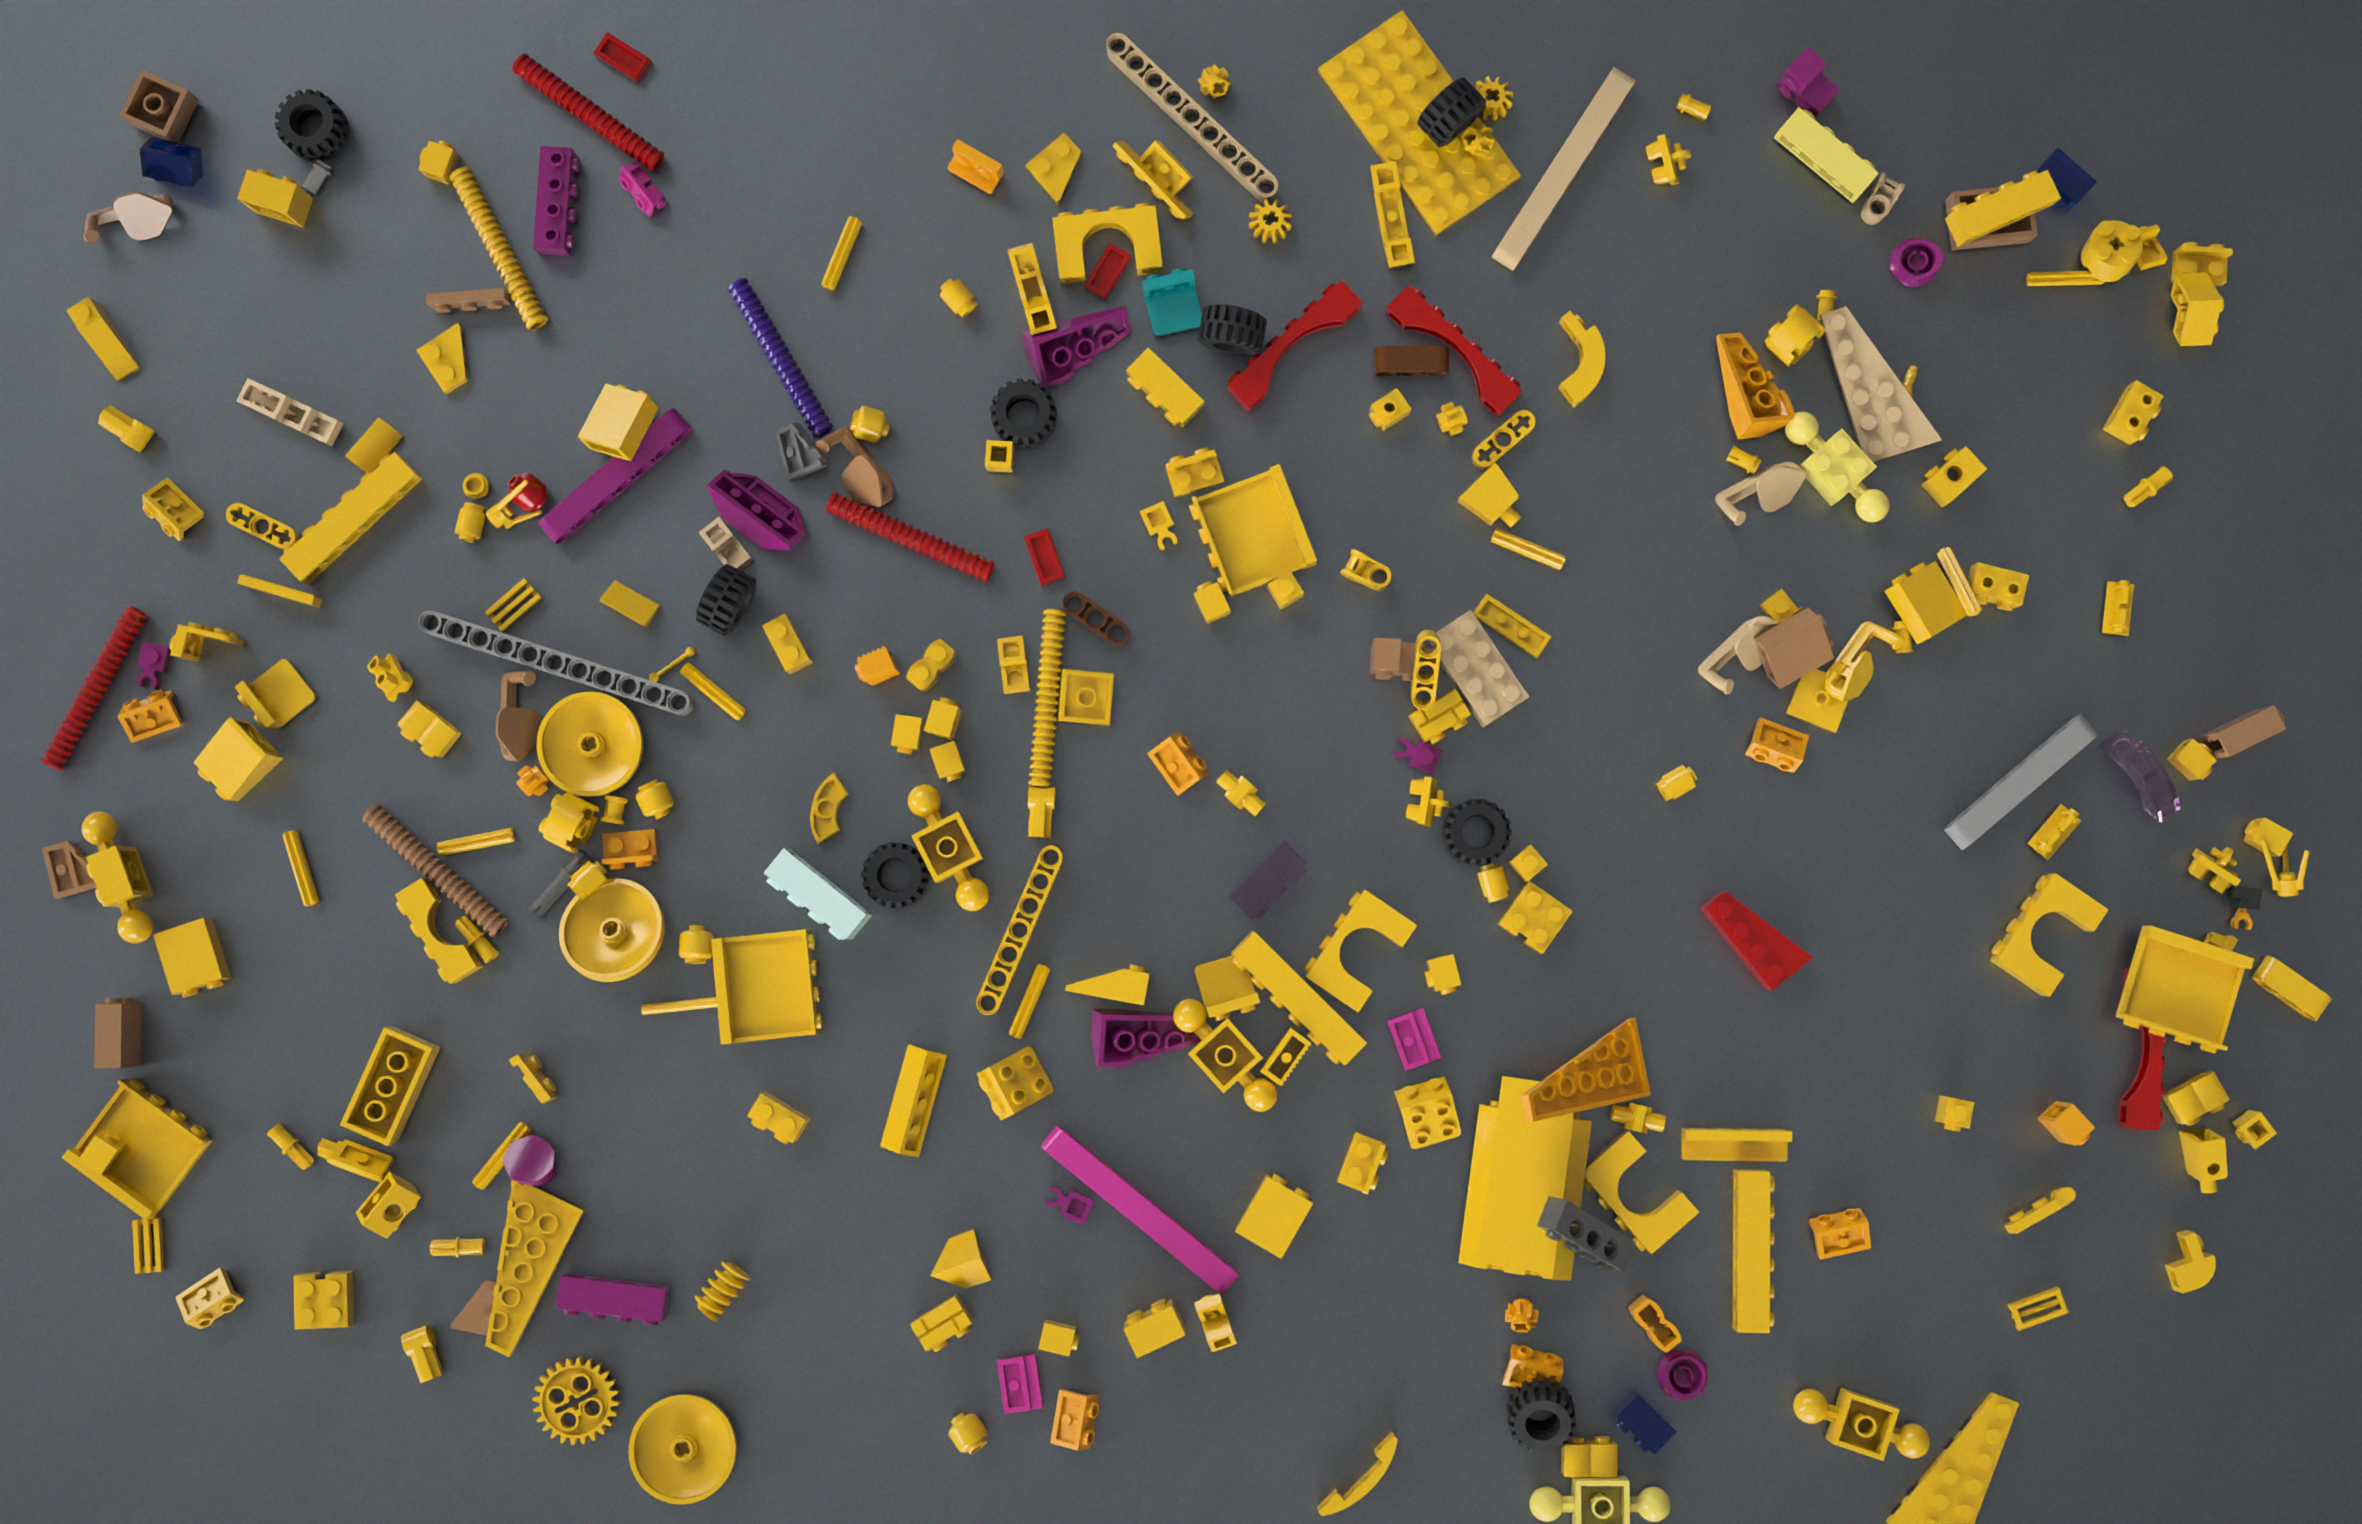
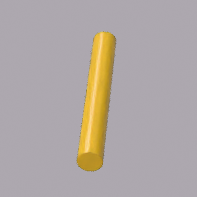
M708 997L642 1004L641 1012L642 1015L714 1008L717 1007V998Z

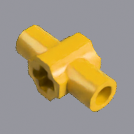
M1226 770L1216 781L1226 791L1224 796L1240 810L1245 807L1251 814L1256 816L1266 805L1256 795L1258 790L1243 776L1238 779L1229 770Z
M1630 1102L1628 1107L1613 1104L1610 1111V1121L1623 1123L1624 1129L1646 1134L1648 1129L1663 1132L1666 1116L1651 1112V1107Z

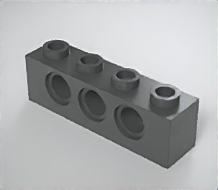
M1551 1196L1548 1197L1537 1224L1539 1228L1546 1231V1237L1558 1242L1563 1241V1247L1574 1252L1580 1251L1581 1258L1590 1262H1598V1268L1612 1273L1613 1269L1625 1271L1636 1243L1571 1202Z

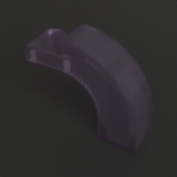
M2123 731L2103 744L2104 752L2122 767L2132 779L2140 794L2142 807L2157 822H2162L2181 809L2179 796L2171 778L2160 761L2142 741L2137 743L2128 733Z

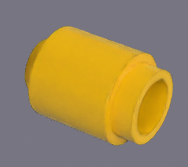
M950 278L940 287L942 292L939 296L955 314H959L962 318L977 306L974 300L975 296L959 278L956 280Z
M465 502L463 508H460L454 533L459 535V540L474 543L475 539L481 538L486 518L484 513L485 507Z
M1681 765L1660 777L1661 780L1656 785L1666 801L1671 798L1675 800L1696 787L1695 781H1697V777L1691 767L1685 768L1684 765Z
M588 860L570 877L571 881L567 885L582 899L585 896H590L607 880L604 876L607 871L599 862L595 861L592 864Z
M1496 862L1481 866L1482 872L1477 873L1483 895L1487 897L1488 902L1509 897L1507 891L1510 889L1503 866L1497 867Z

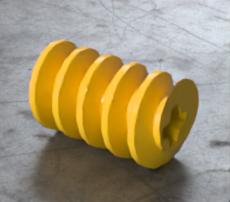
M722 1261L721 1265L725 1269L724 1272L716 1269L714 1273L718 1279L708 1278L707 1280L711 1288L701 1287L705 1296H694L698 1303V1309L713 1321H718V1314H723L726 1311L724 1305L729 1306L732 1303L731 1297L738 1296L739 1291L737 1288L743 1289L746 1286L744 1280L751 1279L743 1269L733 1263Z

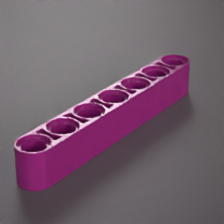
M675 408L668 410L649 426L631 461L618 457L610 459L539 521L538 525L556 545L560 544L691 432L692 427Z

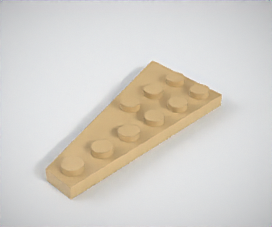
M1842 307L1819 315L1822 325L1826 328L1824 333L1858 445L1871 461L1875 462L1941 441L1942 439L1848 308Z

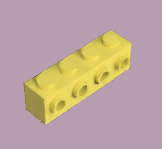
M1798 107L1779 129L1774 139L1850 202L1854 203L1879 174L1875 170V166L1870 161L1861 159L1855 154V150L1851 145L1838 140L1830 128L1821 126L1815 121L1816 119L1811 112Z

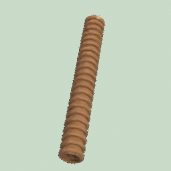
M380 804L371 806L365 812L362 821L369 823V828H375L374 832L376 834L380 833L382 839H387L386 843L388 845L392 844L394 850H399V855H405L404 859L406 861L410 860L412 866H417V871H422L424 877H429V882H435L436 888H441L443 894L447 893V898H452L453 903L459 904L461 910L465 909V914L471 915L473 921L477 920L478 926H484L483 930L485 932L489 931L491 937L497 936L506 927L507 918H502L500 912L496 913L495 907H489L490 903L488 901L484 902L482 896H477V891H472L470 885H465L466 881L459 880L460 876L458 874L454 875L452 869H447V864H442L440 858L436 859L434 853H429L430 849L428 847L424 848L422 842H417V837H411V832L405 831L404 826H399V821H394L393 816L387 815L385 809L381 810Z

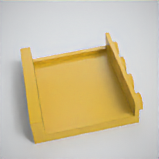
M1280 464L1270 467L1269 471L1198 498L1196 496L1192 497V505L1189 506L1190 512L1194 520L1199 519L1202 529L1198 530L1203 545L1208 543L1211 553L1207 554L1213 569L1218 568L1221 576L1217 578L1222 593L1227 591L1228 597L1271 582L1289 571L1294 573L1317 563L1316 556Z
M2142 926L2115 1017L2123 1019V1024L2137 1029H2139L2140 1025L2148 1027L2149 1033L2165 1037L2166 1033L2175 1036L2174 1041L2190 1045L2191 1041L2201 1044L2200 1049L2216 1054L2217 1050L2227 1051L2228 1047L2222 1045L2244 970L2252 968L2254 958L2161 928Z
M809 929L711 939L721 1045L819 1034V1029L823 1028L822 1014L817 1013L816 1002H820V990L818 986L815 987L814 976L818 975L816 960H812L811 950H815L814 934H810Z
M134 1078L122 1079L117 1082L120 1085L118 1090L75 1148L67 1149L61 1158L143 1219L149 1220L157 1217L213 1140L206 1136L208 1133L205 1129L185 1120L187 1117L182 1112L176 1109L171 1110L164 1105L166 1102L163 1098L145 1091V1086L140 1081ZM105 1128L106 1130L118 1133L121 1140L126 1142V1145L111 1167L99 1175L80 1163L78 1159L93 1137Z

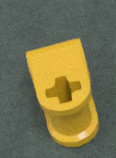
M1351 549V557L1345 569H1341L1340 574L1375 591L1387 589L1391 581V571L1389 568L1366 554ZM1376 572H1383L1387 580L1384 583L1378 584L1373 581L1372 575Z

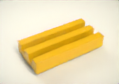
M523 578L487 609L485 614L504 633L543 598ZM525 587L527 588L522 594H520L515 600H513L507 607H505L499 614L495 615V613H496L499 609H501L507 602H509V601H510L515 595H517L522 589H524ZM530 594L534 596L504 623L500 621Z
M162 1218L132 1220L135 1274L165 1271ZM150 1224L154 1225L156 1266H152V1240ZM142 1225H143V1236H144L145 1267H144V1259H143Z
M2054 1287L2007 1304L2012 1312V1319L2015 1320V1327L2019 1331L2069 1313L2059 1287ZM2055 1295L2057 1297L2053 1300L2041 1303L2039 1305L2024 1309L2019 1312L2017 1310L2018 1308L2030 1305L2032 1303L2044 1300ZM2058 1304L2060 1305V1308L2023 1322L2021 1321V1318Z

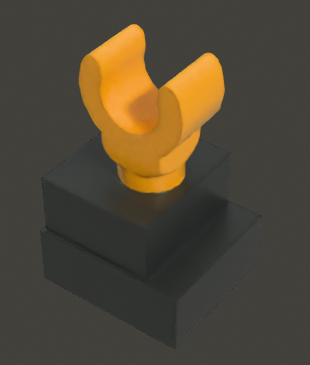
M2230 886L2227 889L2226 896L2232 897L2231 907L2237 908L2235 916L2230 922L2231 928L2238 929V923L2243 919L2245 922L2244 929L2251 930L2253 923L2249 917L2248 909L2260 910L2262 889Z

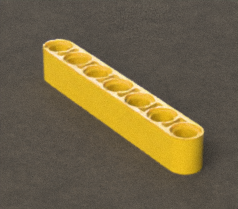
M1056 846L1044 847L1033 867L977 997L976 1006L982 1014L991 1015L996 1013L1004 1001L1063 864V853ZM1050 850L1056 851L1059 855V859L1054 865H1048L1044 859L1045 854ZM1040 874L1048 878V885L1044 889H1038L1034 885L1035 877ZM1033 898L1037 901L1038 908L1034 913L1029 914L1024 910V902L1027 899ZM1020 922L1027 926V934L1022 938L1016 937L1013 933L1015 924ZM1007 947H1013L1017 952V957L1012 962H1007L1003 958V951ZM997 971H1002L1006 975V982L1002 986H997L993 983L992 977ZM986 995L994 997L996 1001L994 1009L990 1011L982 1006V999Z

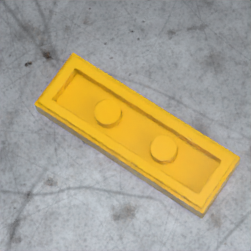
M239 575L237 583L245 587L317 608L321 607L322 599L316 595L248 575Z
M1487 593L1473 613L1478 621L1536 659L1552 637Z

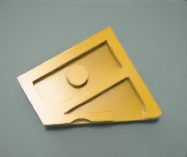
M1064 132L1025 165L1026 169L1057 205L1061 203L1063 193L1073 175L1072 172L1080 159L1081 151Z
M530 1052L522 1053L509 1059L513 1067L519 1065L525 1075L523 1080L542 1104L548 1103L557 1097L554 1092L556 1087L549 1077L545 1078L541 1071V1068H543L542 1063L535 1054L531 1055Z

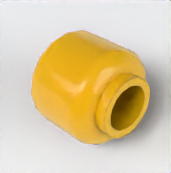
M862 406L859 411H854L850 430H853V435L857 439L877 443L881 436H887L890 422L885 421L886 414L883 411Z
M655 779L638 788L639 792L635 798L644 816H655L657 820L671 813L669 808L674 805L675 801L665 782H658Z
M690 925L689 930L683 931L679 935V956L685 959V963L705 964L706 960L713 956L711 939H714L713 934L705 931V926Z
M961 1413L951 1421L953 1426L948 1434L961 1453L968 1452L971 1455L987 1443L988 1431L976 1414L965 1415Z

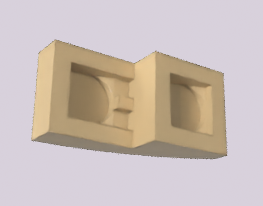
M717 517L698 532L723 565L729 564L741 571L754 561L720 517Z

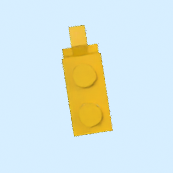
M322 1138L317 1146V1155L327 1159L328 1163L377 1182L383 1180L394 1163L392 1156L346 1139L343 1142L338 1141L335 1143Z

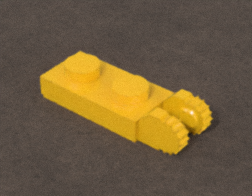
M2061 1187L2058 1190H2053L2050 1199L2047 1200L2046 1197H2043L2032 1203L2033 1209L2026 1213L2020 1210L2009 1216L2010 1222L2004 1225L2006 1230L2010 1234H2018L2070 1204V1201L2073 1202L2075 1200V1190L2071 1187Z

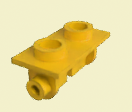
M2107 581L2102 633L2129 636L2134 584H2130V581Z
M2060 804L2027 844L2048 861L2081 822L2078 818L2079 813L2072 808L2068 810Z

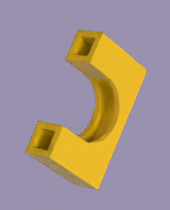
M1149 203L1136 204L1135 208L1124 209L1123 206H1114L1109 208V211L1099 212L1098 209H1088L1083 211V214L1073 215L1072 212L1059 213L1058 217H1052L1060 284L1086 282L1083 258L1084 245L1094 232L1105 228L1120 230L1130 238L1135 251L1137 276L1163 273L1156 206H1150Z
M2056 873L2047 874V876L2043 875L2035 885L2036 892L2032 898L2028 897L2023 902L2020 908L2022 913L2017 919L2014 918L2006 928L2007 935L2003 941L1999 940L1991 950L1993 955L1990 958L1991 962L2039 995L2046 997L2051 996L2064 977V974L2042 960L2035 953L2031 943V932L2035 922L2041 916L2055 912L2064 916L2085 932L2095 931L2108 912L2106 907Z
M1363 890L1361 894L1356 891L1348 903L1351 909L1347 915L1341 913L1333 925L1337 929L1332 937L1326 935L1318 947L1322 952L1317 959L1312 956L1304 968L1307 971L1305 975L1307 979L1357 1013L1373 991L1349 975L1343 968L1340 961V947L1344 938L1356 929L1370 928L1378 931L1398 946L1403 947L1417 927L1414 922L1367 890Z
M1624 1130L1586 1163L1583 1186L1589 1192L1593 1189L1600 1196L1597 1202L1606 1212L1610 1209L1617 1216L1614 1219L1616 1224L1624 1232L1629 1230L1634 1236L1632 1240L1636 1242L1635 1246L1641 1252L1646 1249L1647 1252L1653 1254L1693 1219L1699 1211L1679 1190H1676L1656 1209L1647 1213H1633L1623 1206L1618 1195L1619 1179L1629 1166L1647 1152L1629 1131Z

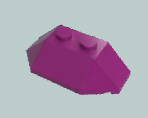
M722 470L707 484L706 488L721 517L762 549L790 550L805 535L806 531L805 527H803L799 508L759 477Z

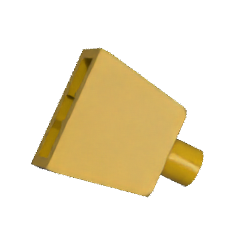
M1496 463L1480 476L1457 500L1462 506L1489 525H1492L1501 518L1511 528L1521 518L1512 507L1518 500L1519 495Z
M2205 1126L2179 1131L2187 1173L2200 1181L2202 1193L2217 1192L2216 1180L2225 1179L2228 1176L2225 1138Z

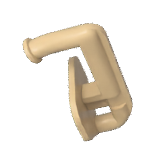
M1794 462L1773 464L1718 493L1715 501L1721 510L1734 521V524L1740 526L1746 519V513L1736 509L1733 505L1734 503L1757 492L1760 507L1765 512H1774L1791 502L1807 474Z
M1758 616L1744 622L1700 664L1698 668L1700 676L1716 688L1724 691L1725 694H1730L1734 687L1733 680H1726L1716 672L1735 654H1737L1744 668L1749 671L1757 669L1763 663L1754 638L1779 623L1767 616Z

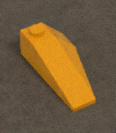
M1741 332L1718 334L1716 341L1728 410L1737 438L1762 437L1786 426L1795 416L1789 396L1784 390L1780 391L1772 381L1774 376L1770 371L1765 372L1757 361L1758 355Z

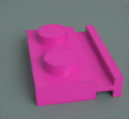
M1423 1008L1387 1020L1405 1071L1441 1058Z
M1036 1354L997 1359L1004 1414L1038 1408L1042 1409L1043 1402Z

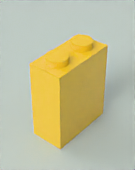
M605 384L578 438L590 450L631 461L659 408L651 400L652 396L642 390L634 392L620 384H617V386Z
M1936 561L1927 566L1924 562L1910 569V576L1907 577L1903 573L1891 581L1893 586L1885 590L1886 595L1905 626H1907L1916 644L1933 637L1967 616L1959 598Z
M201 918L153 934L172 995L182 994L183 998L193 996L199 993V988L207 986V989H213L224 985L222 980L231 978L213 918Z
M1274 1173L1272 1177L1266 1174L1236 1226L1235 1232L1282 1259L1313 1202L1309 1199L1310 1194L1299 1187L1294 1191L1286 1186L1287 1180Z

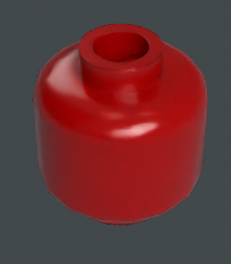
M525 472L520 476L518 474L514 475L507 485L509 487L508 494L524 480H527L528 484L511 501L525 511L540 509L548 498L546 485L529 472Z

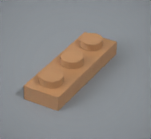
M504 288L426 294V304L438 313H448L453 308H461L463 311H474L480 306H487L489 309L503 308V305L511 304L510 294Z

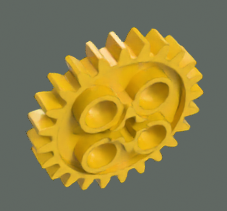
M579 1356L574 1364L573 1359L568 1357L565 1365L562 1361H558L555 1363L556 1369L549 1367L546 1370L549 1376L542 1375L539 1378L544 1385H537L534 1388L540 1395L532 1398L533 1401L539 1402V1406L534 1408L533 1412H541L542 1416L536 1421L546 1422L542 1429L543 1432L550 1428L553 1430L550 1438L553 1439L559 1434L561 1435L560 1443H564L567 1438H570L571 1445L576 1444L579 1438L583 1445L587 1443L588 1436L591 1440L595 1441L598 1438L597 1432L602 1435L605 1434L607 1430L604 1425L612 1426L614 1424V1421L609 1416H617L619 1414L613 1406L621 1403L620 1400L614 1399V1396L620 1392V1389H612V1385L617 1380H608L607 1377L611 1373L610 1370L604 1373L601 1372L603 1363L593 1367V1358H590L584 1364L583 1357ZM579 1376H583L588 1380L587 1389L579 1387L577 1383ZM555 1388L561 1389L564 1392L563 1401H559L554 1397ZM593 1389L598 1390V1393L585 1398L580 1403H576L559 1413L556 1412L557 1407L570 1402L572 1399L578 1398ZM591 1400L599 1403L600 1411L598 1413L590 1410L589 1402ZM567 1412L574 1414L576 1417L575 1425L567 1423L565 1419Z

